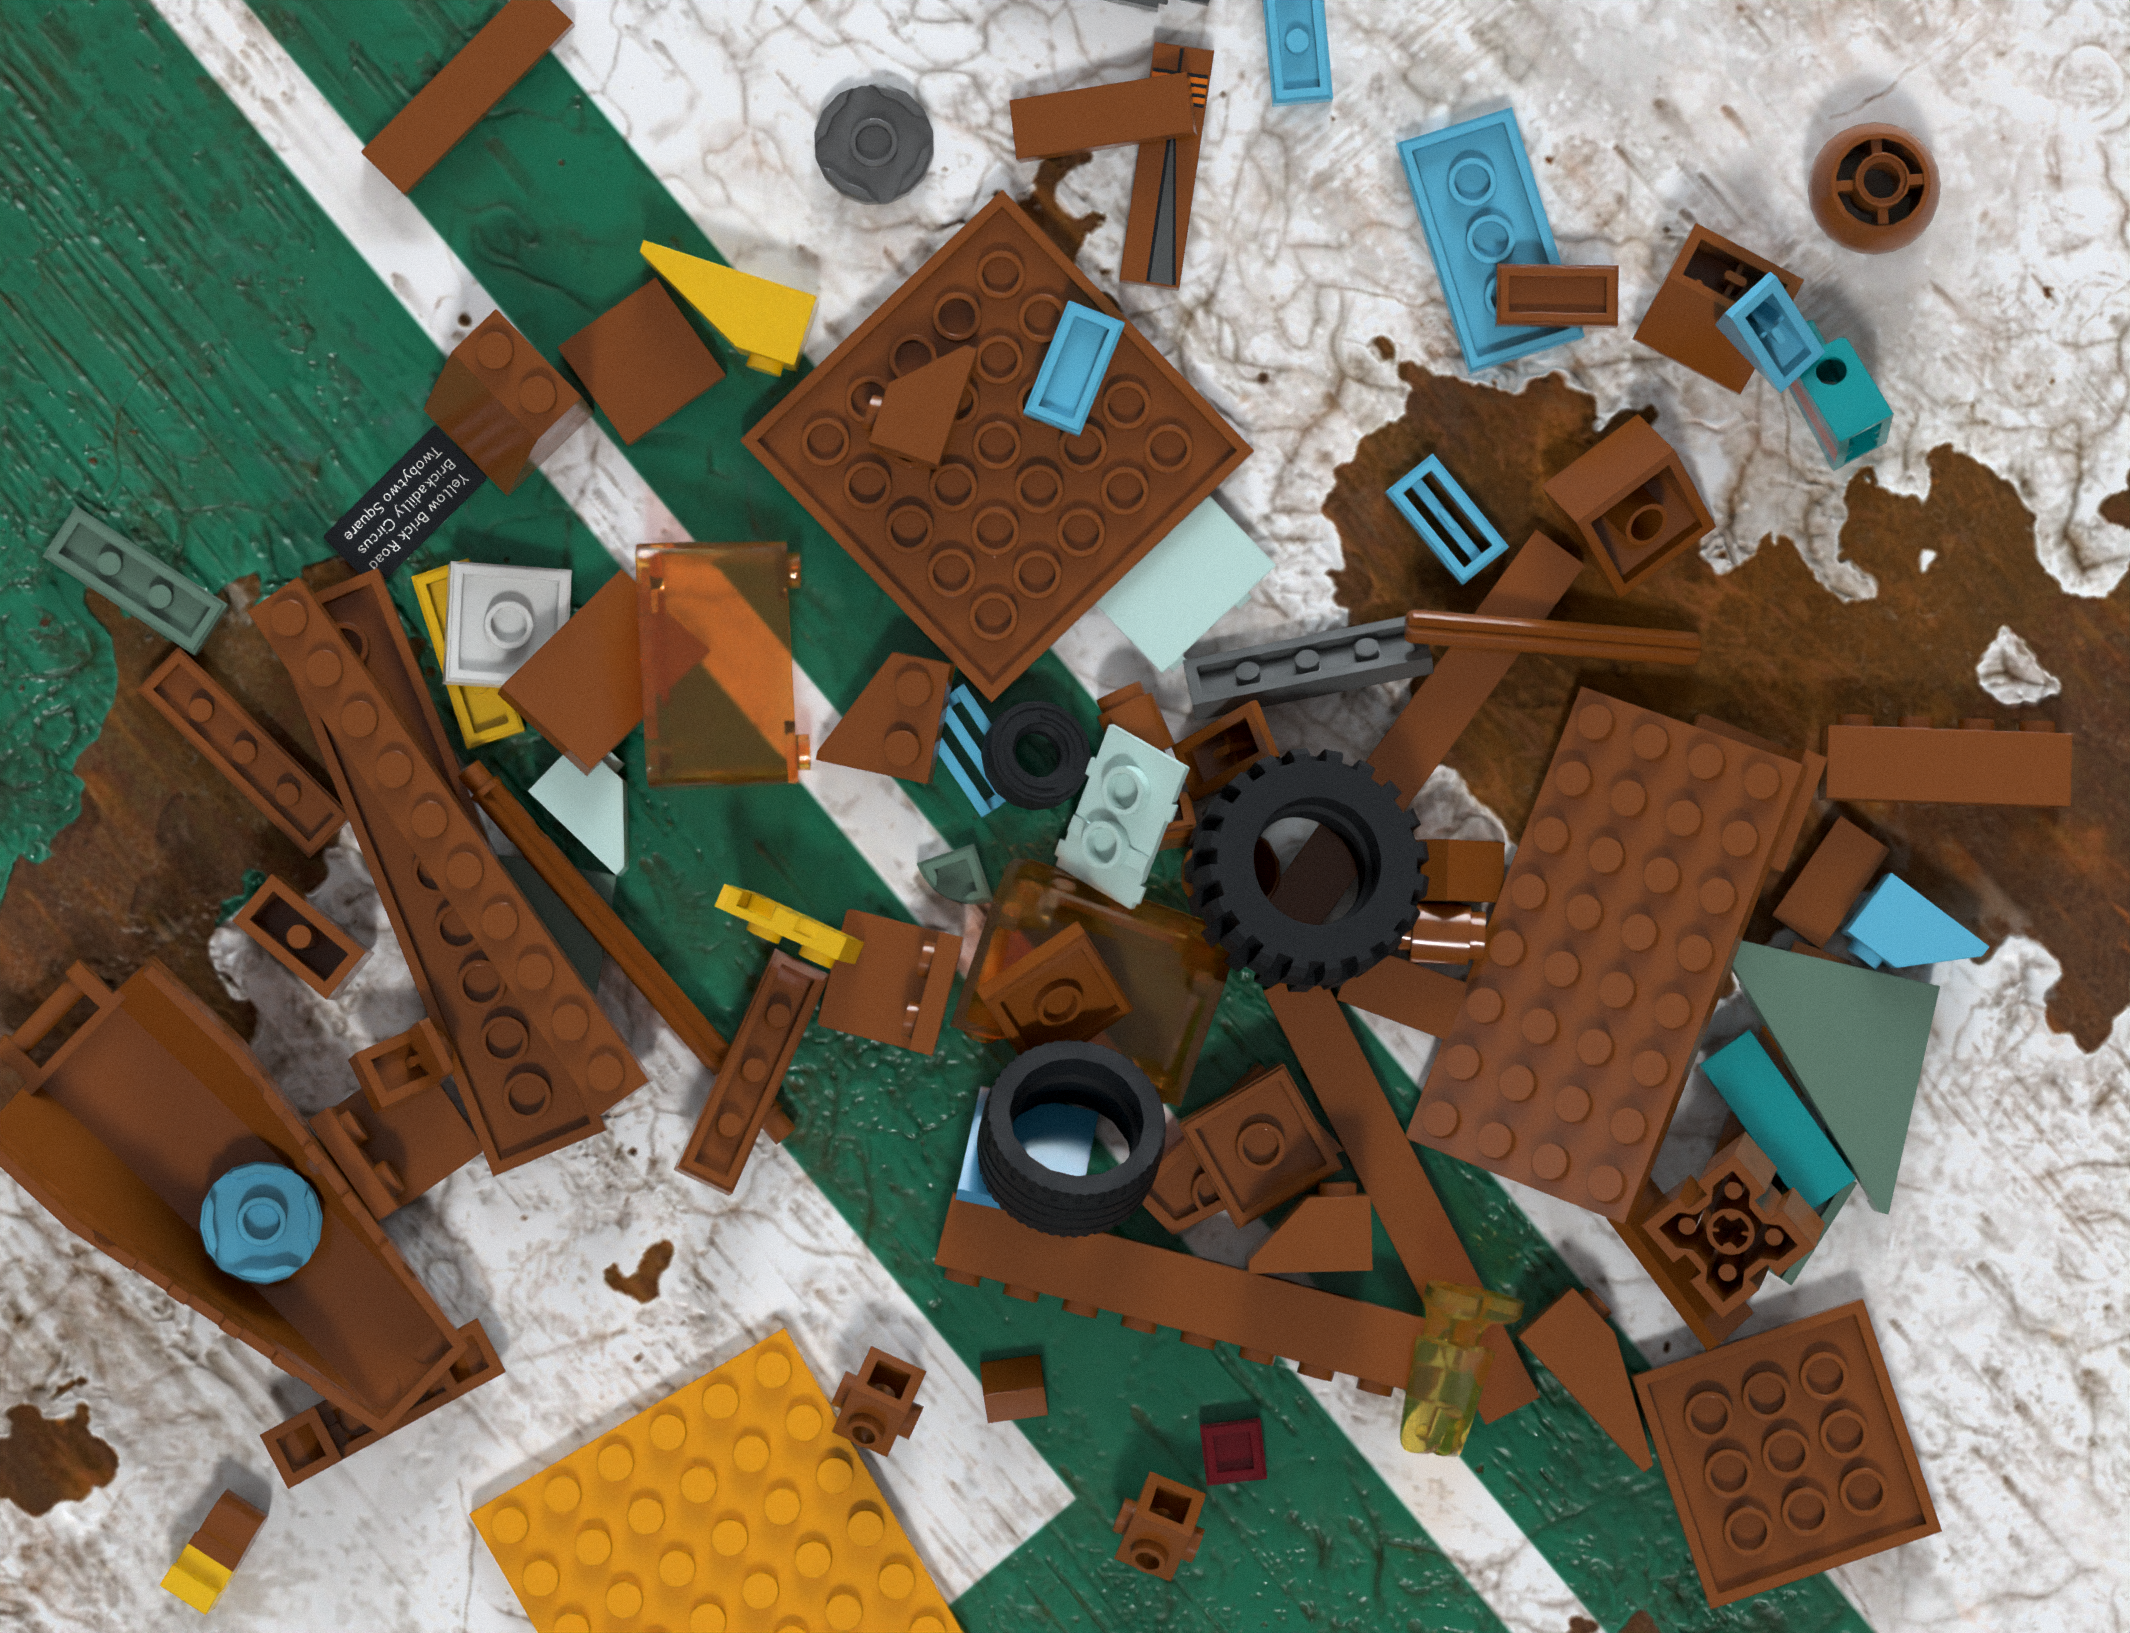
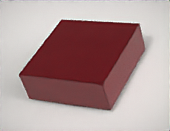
M1260 1417L1199 1424L1207 1486L1267 1479Z

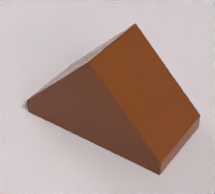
M1258 700L1242 705L1172 747L1176 760L1190 767L1185 782L1193 802L1220 793L1240 772L1244 773L1255 762L1270 755H1273L1276 759L1280 758Z
M1455 839L1416 840V842H1427L1429 861L1421 866V874L1429 877L1427 896L1419 902H1497L1504 884L1505 842Z

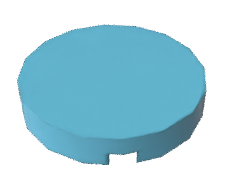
M255 1161L232 1168L213 1184L201 1206L199 1233L205 1253L220 1271L240 1282L266 1285L289 1278L309 1261L320 1241L323 1215L316 1193L299 1175L293 1173V1170L278 1163Z

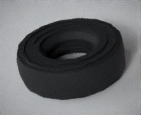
M1041 700L1018 703L1000 714L985 734L981 754L985 776L995 792L1013 806L1031 811L1055 808L1073 797L1088 776L1085 772L1092 756L1088 736L1078 720L1061 706ZM1036 734L1043 736L1051 742L1057 755L1056 768L1051 775L1035 777L1029 775L1020 767L1015 751L1017 742L1021 737Z

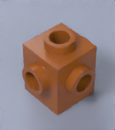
M871 1346L858 1375L846 1371L831 1404L842 1410L832 1432L852 1441L860 1447L868 1448L888 1457L897 1435L909 1440L924 1406L913 1402L927 1371Z
M1149 1471L1137 1500L1125 1497L1115 1520L1112 1531L1122 1535L1114 1559L1133 1566L1141 1572L1152 1574L1171 1582L1181 1559L1192 1563L1200 1546L1205 1529L1196 1526L1206 1494Z

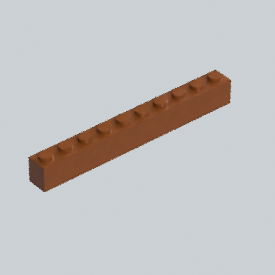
M296 577L247 611L596 1114L604 1116L654 1080L309 584L303 579Z

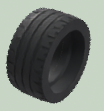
M1059 1040L1054 1041V1043H1043L1042 1046L1037 1045L1031 1050L1024 1051L1022 1055L1015 1057L1013 1062H1009L1005 1069L1000 1072L985 1101L978 1131L977 1150L980 1174H982V1180L986 1184L988 1192L992 1194L993 1200L998 1202L999 1207L1005 1210L1011 1218L1014 1217L1020 1224L1023 1223L1027 1225L1026 1227L1036 1229L1040 1233L1045 1232L1052 1236L1060 1235V1237L1071 1236V1238H1077V1236L1087 1237L1090 1234L1096 1235L1101 1231L1105 1232L1113 1226L1120 1225L1122 1221L1124 1222L1130 1215L1134 1214L1143 1203L1158 1173L1166 1137L1165 1113L1161 1097L1156 1092L1155 1085L1150 1082V1078L1143 1073L1140 1067L1138 1068L1132 1060H1128L1122 1053L1119 1054L1112 1048H1105L1104 1045H1096L1093 1042L1087 1043L1081 1040H1065L1062 1042ZM1069 1102L1094 1109L1115 1124L1126 1139L1130 1154L1124 1163L1102 1174L1083 1176L1065 1174L1050 1170L1030 1157L1014 1136L1012 1125L1019 1115L1040 1104Z

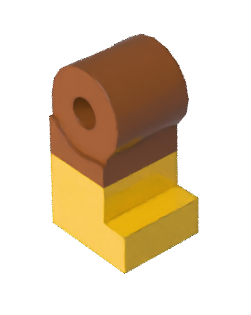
M227 1488L206 1517L201 1528L194 1533L177 1561L171 1566L160 1586L204 1615H207L216 1608L262 1531L269 1515Z

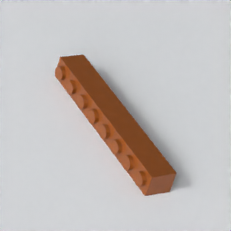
M954 1191L952 1194L934 1262L935 1265L946 1267L943 1278L979 1287L981 1277L1005 1283L1002 1294L1017 1299L1038 1303L1040 1293L1063 1298L1061 1310L1096 1319L1100 1308L1123 1314L1120 1325L1137 1331L1156 1334L1157 1326L1160 1324L1182 1330L1179 1341L1193 1346L1214 1350L1217 1340L1239 1345L1238 1357L1253 1362L1273 1366L1275 1357L1280 1356L1299 1361L1297 1373L1332 1382L1336 1371L1358 1377L1356 1388L1373 1394L1391 1397L1394 1387L1408 1391L1427 1320L1423 1316L1263 1273L1249 1274L1244 1268L1101 1231L1096 1235L1090 1234L1087 1237L1077 1236V1238H1071V1236L1060 1237V1235L1052 1236L1045 1232L1040 1233L1036 1229L1026 1227L1027 1225L1023 1223L1020 1224L1014 1217L1011 1218L1005 1210L956 1200L957 1192Z

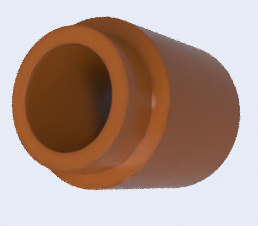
M1141 681L1132 683L1096 700L1102 713L1097 716L1104 735L1108 726L1115 724L1166 753L1165 750L1175 746V742L1153 693L1146 694Z
M1418 902L1417 908L1421 913L1413 929L1402 937V943L1398 946V950H1409V962L1468 965L1469 960H1483L1486 938V912L1471 911V905Z

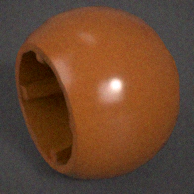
M1872 122L1855 125L1843 130L1823 146L1816 156L1809 174L1808 197L1810 209L1817 225L1828 238L1839 246L1853 252L1877 255L1894 252L1908 246L1924 233L1932 222L1939 205L1941 182L1938 166L1932 153L1918 137L1908 130L1893 124ZM1855 153H1859V158L1863 161L1850 175L1849 180L1837 181L1836 177L1841 161ZM1869 170H1879L1886 173L1893 184L1892 195L1888 198L1880 199L1868 193L1864 186L1865 173ZM1848 196L1852 205L1857 210L1871 215L1872 220L1870 224L1859 221L1845 209L1841 198ZM1911 196L1906 217L1895 224L1889 225L1888 211L1892 210L1903 197Z

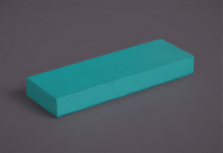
M1750 1029L1741 1033L1698 1064L1742 1128L1777 1167L1775 1174L1787 1191L1794 1187L1814 1210L1856 1180Z

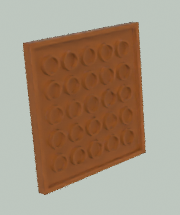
M1003 189L740 439V442L945 656L953 664H956V667L991 703L1002 695L1096 605L1114 585L1254 453V450ZM1069 300L1125 322L1124 329L1080 437L1023 415ZM965 345L978 350V359L940 471L870 447L868 441L871 432L863 430L862 425L873 394L884 397L888 383Z

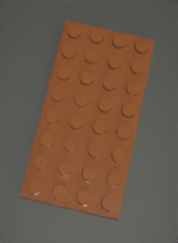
M1581 686L1487 925L1483 960L1473 961L1465 982L1469 986L1448 1040H1442L1406 1132L1407 1139L1631 1226L1808 768L1798 762Z

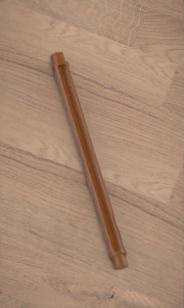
M479 759L472 763L458 776L473 794L470 799L475 804L477 803L509 841L514 843L528 863L605 952L617 962L624 974L701 1063L716 1076L729 1044L551 838L539 828L532 816L502 783L503 780L499 775L493 777ZM774 1099L762 1129L777 1145L797 1127L781 1110L784 1105L780 1100Z

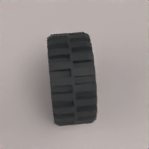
M1307 748L1288 750L1281 758L1276 759L1273 755H1270L1255 762L1244 773L1240 772L1209 803L1202 813L1203 818L1201 822L1193 829L1188 843V847L1193 851L1192 857L1185 863L1184 882L1193 883L1194 893L1187 899L1192 917L1202 915L1207 925V928L1201 932V935L1210 948L1219 943L1229 953L1223 962L1238 973L1244 967H1247L1256 973L1254 982L1269 988L1280 982L1287 984L1288 992H1308L1314 986H1321L1323 990L1341 986L1351 978H1358L1390 955L1402 943V937L1413 929L1421 913L1417 908L1418 902L1427 896L1429 877L1421 874V866L1429 861L1427 842H1416L1413 831L1421 823L1414 809L1411 808L1403 813L1395 802V799L1402 794L1401 790L1391 780L1383 786L1371 779L1375 768L1360 759L1352 767L1343 764L1342 752L1324 749L1318 756H1310ZM1290 817L1310 819L1331 829L1346 844L1356 864L1358 892L1354 904L1343 917L1326 925L1306 924L1286 916L1267 899L1256 877L1254 849L1261 834L1274 822Z

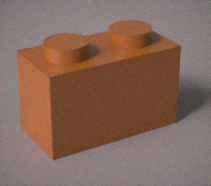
M271 874L233 920L237 926L326 1000H336L375 954L280 875Z

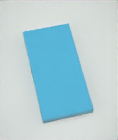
M1512 107L1396 143L1395 147L1468 375L1582 340L1585 337L1582 328L1495 327V278L1497 264L1562 265Z

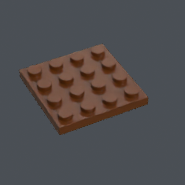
M1858 1298L1718 1345L1709 1351L1704 1350L1630 1375L1708 1608L1714 1609L1942 1532L1863 1299Z

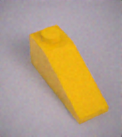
M643 240L640 253L644 260L739 354L748 356L747 367L776 377L781 376L783 368L794 372L798 371L819 307L817 296Z

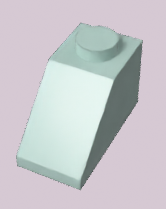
M611 752L586 776L562 755L528 792L615 875L621 877L629 869L628 785L617 773L625 764Z

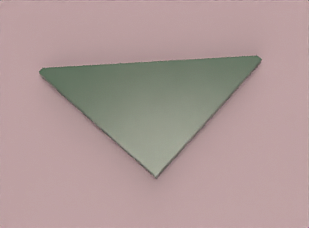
M1741 941L1731 967L1740 983V989L1761 1024L1766 1026L1781 1051L1783 1061L1805 1098L1810 1100L1824 1123L1825 1131L1842 1160L1858 1180L1869 1199L1867 1202L1873 1211L1889 1215L1940 986Z

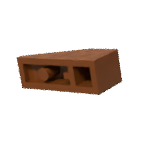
M1566 1285L1526 1322L1515 1335L1637 1468L1645 1473L1653 1465L1615 1332L1605 1322L1613 1313L1589 1287H1586L1579 1294L1572 1286Z

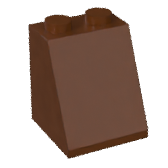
M497 309L451 352L423 408L431 419L507 497L594 414L582 396Z

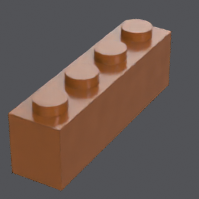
M1839 714L1837 715L1836 725H1827L1820 728L1819 755L1828 759L1819 780L1818 801L2049 809L2071 807L2073 733H2055L2056 722L2019 721L2018 731H1995V720L1966 718L1958 719V729H1934V718L1901 716L1897 717V727L1873 726L1872 715Z

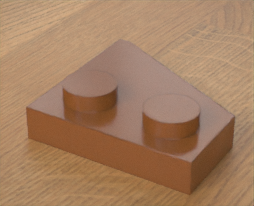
M892 652L818 749L816 760L924 784L933 783L956 664L901 652Z

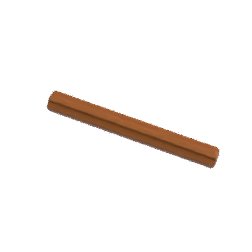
M1411 610L1407 612L1404 622L1405 641L1415 644L1679 665H1694L1698 663L1701 653L1700 635L1689 631L1428 610Z

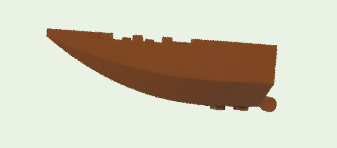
M155 955L115 991H112L88 965L77 959L65 971L68 978L11 1036L5 1033L0 1038V1058L26 1081L0 1111V1167L68 1230L129 1270L133 1269L165 1290L167 1295L217 1324L219 1329L234 1339H240L270 1359L272 1364L292 1377H297L312 1387L313 1391L384 1436L469 1348V1344L380 1221L377 1222L323 1143L246 1041ZM87 995L98 1008L40 1065L30 1056L29 1052ZM255 1161L278 1163L293 1170V1173L299 1175L314 1190L323 1215L320 1241L309 1261L289 1278L266 1285L240 1282L220 1271L205 1253L199 1233L201 1206L213 1184L232 1168Z

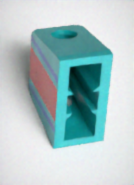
M1808 320L1806 323L1825 353L1792 382L1788 388L1832 470L1835 471L1886 444L1894 413L1848 339L1843 336L1827 344L1814 320ZM1821 381H1831V382H1834L1835 384H1834V385H1828V384L1822 383Z

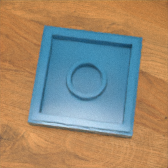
M980 1086L956 1200L1001 1209L998 1202L993 1200L992 1194L988 1192L979 1170L978 1131L985 1101L991 1088ZM1060 1103L1040 1104L1016 1118L1012 1125L1014 1136L1030 1157L1050 1170L1074 1176H1083L1087 1173L1099 1112Z

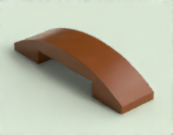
M476 1318L458 1328L469 1344V1348L384 1436L327 1399L260 1434L287 1488L290 1489L505 1373L506 1370L479 1319Z

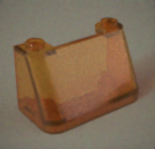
M787 541L637 543L635 550L645 759L649 788L655 792L801 784L800 771L811 770V749L809 734H798L795 721L789 611L790 589L802 588L800 552L789 553Z
M1030 859L1011 860L1006 866L993 898L950 1026L963 1030L969 1038L981 1043H994L997 1039L1007 1038L975 989L1078 921L1134 1008L1132 1012L1087 1041V1043L1101 1044L1105 1048H1112L1117 1053L1125 1055L1128 1060H1132L1138 1068L1140 1067L1145 1075H1148L1150 1082L1155 1085L1156 1092L1161 1097V1103H1170L1181 1107L1229 974L1230 966L1223 962L1229 953L1219 943L1210 948L1201 935V932L1207 928L1205 921L1201 918L1192 917V915L1144 898L1141 904H1137L1135 909L1130 910L1064 870Z

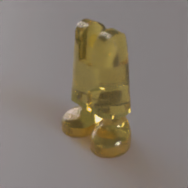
M1429 1280L1426 1283L1423 1295L1426 1311L1423 1334H1418L1415 1340L1401 1415L1400 1443L1404 1450L1411 1453L1427 1455L1434 1453L1439 1456L1457 1457L1463 1450L1490 1368L1497 1353L1491 1348L1480 1345L1481 1337L1490 1325H1506L1517 1322L1522 1316L1525 1302L1503 1293L1462 1283L1453 1285L1439 1280Z

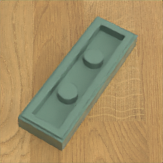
M75 506L42 556L195 656L199 655L230 608V605L77 506Z

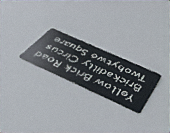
M434 426L324 535V539L360 575L379 568L386 580L487 480V477Z

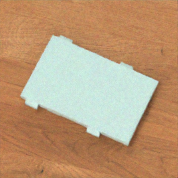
M1209 495L1096 603V606L1161 674L1168 668L1174 672L1183 663V660H1186L1183 654L1233 606L1239 610L1252 598L1248 592L1276 564Z
M1110 724L1097 758H1090L1085 772L1089 779L1076 813L1073 814L1066 839L1060 838L1054 855L1058 857L1056 866L1130 910L1135 909L1137 904H1141L1146 892L1145 882L1168 823H1172L1178 809L1176 802L1190 767L1115 724Z

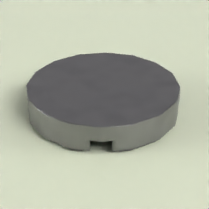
M869 84L868 86H859L855 89L851 88L839 93L823 110L814 132L815 158L825 181L842 197L863 205L890 204L910 195L926 178L934 157L933 130L923 107L907 92L887 84Z

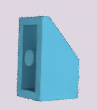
M1893 873L1881 876L1840 931L1842 935L1851 941L1846 950L1874 971L1880 964L1887 969L1981 957L1989 948L1986 943Z

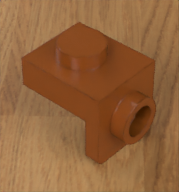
M428 1017L417 1021L407 1031L361 1050L348 1059L375 1114L438 1087L454 1072L451 1045L441 1031L435 1030Z

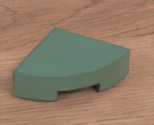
M974 844L916 863L927 883L947 899L970 905L993 902Z

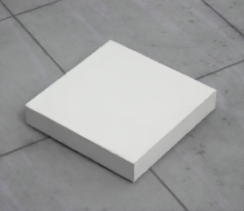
M451 561L448 564L443 684L501 688L570 619L572 570Z

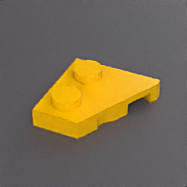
M723 885L714 905L721 910L749 921L746 930L759 937L779 944L783 936L801 944L799 955L832 969L835 960L855 965L865 943L762 894L731 885Z

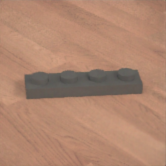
M1406 616L1186 659L1183 660L1196 721L1226 715L1254 700H1258L1261 708L1433 674L1431 651L1428 644H1415L1405 641L1404 622Z

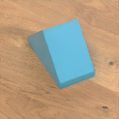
M1771 272L1766 274L1729 308L1715 324L1779 393H1782L1825 353L1777 276Z

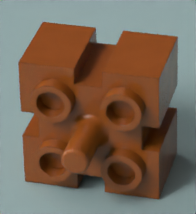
M1746 1131L1708 1160L1698 1182L1689 1174L1657 1199L1642 1224V1227L1673 1263L1685 1254L1697 1268L1690 1282L1721 1318L1725 1317L1759 1291L1769 1267L1779 1276L1816 1247L1826 1224L1794 1187L1783 1195L1779 1193L1771 1183L1777 1167Z

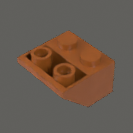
M1695 223L1688 232L1632 340L1740 395L1755 368L1715 324L1729 308L1769 272L1777 276L1792 301L1796 297L1804 279Z

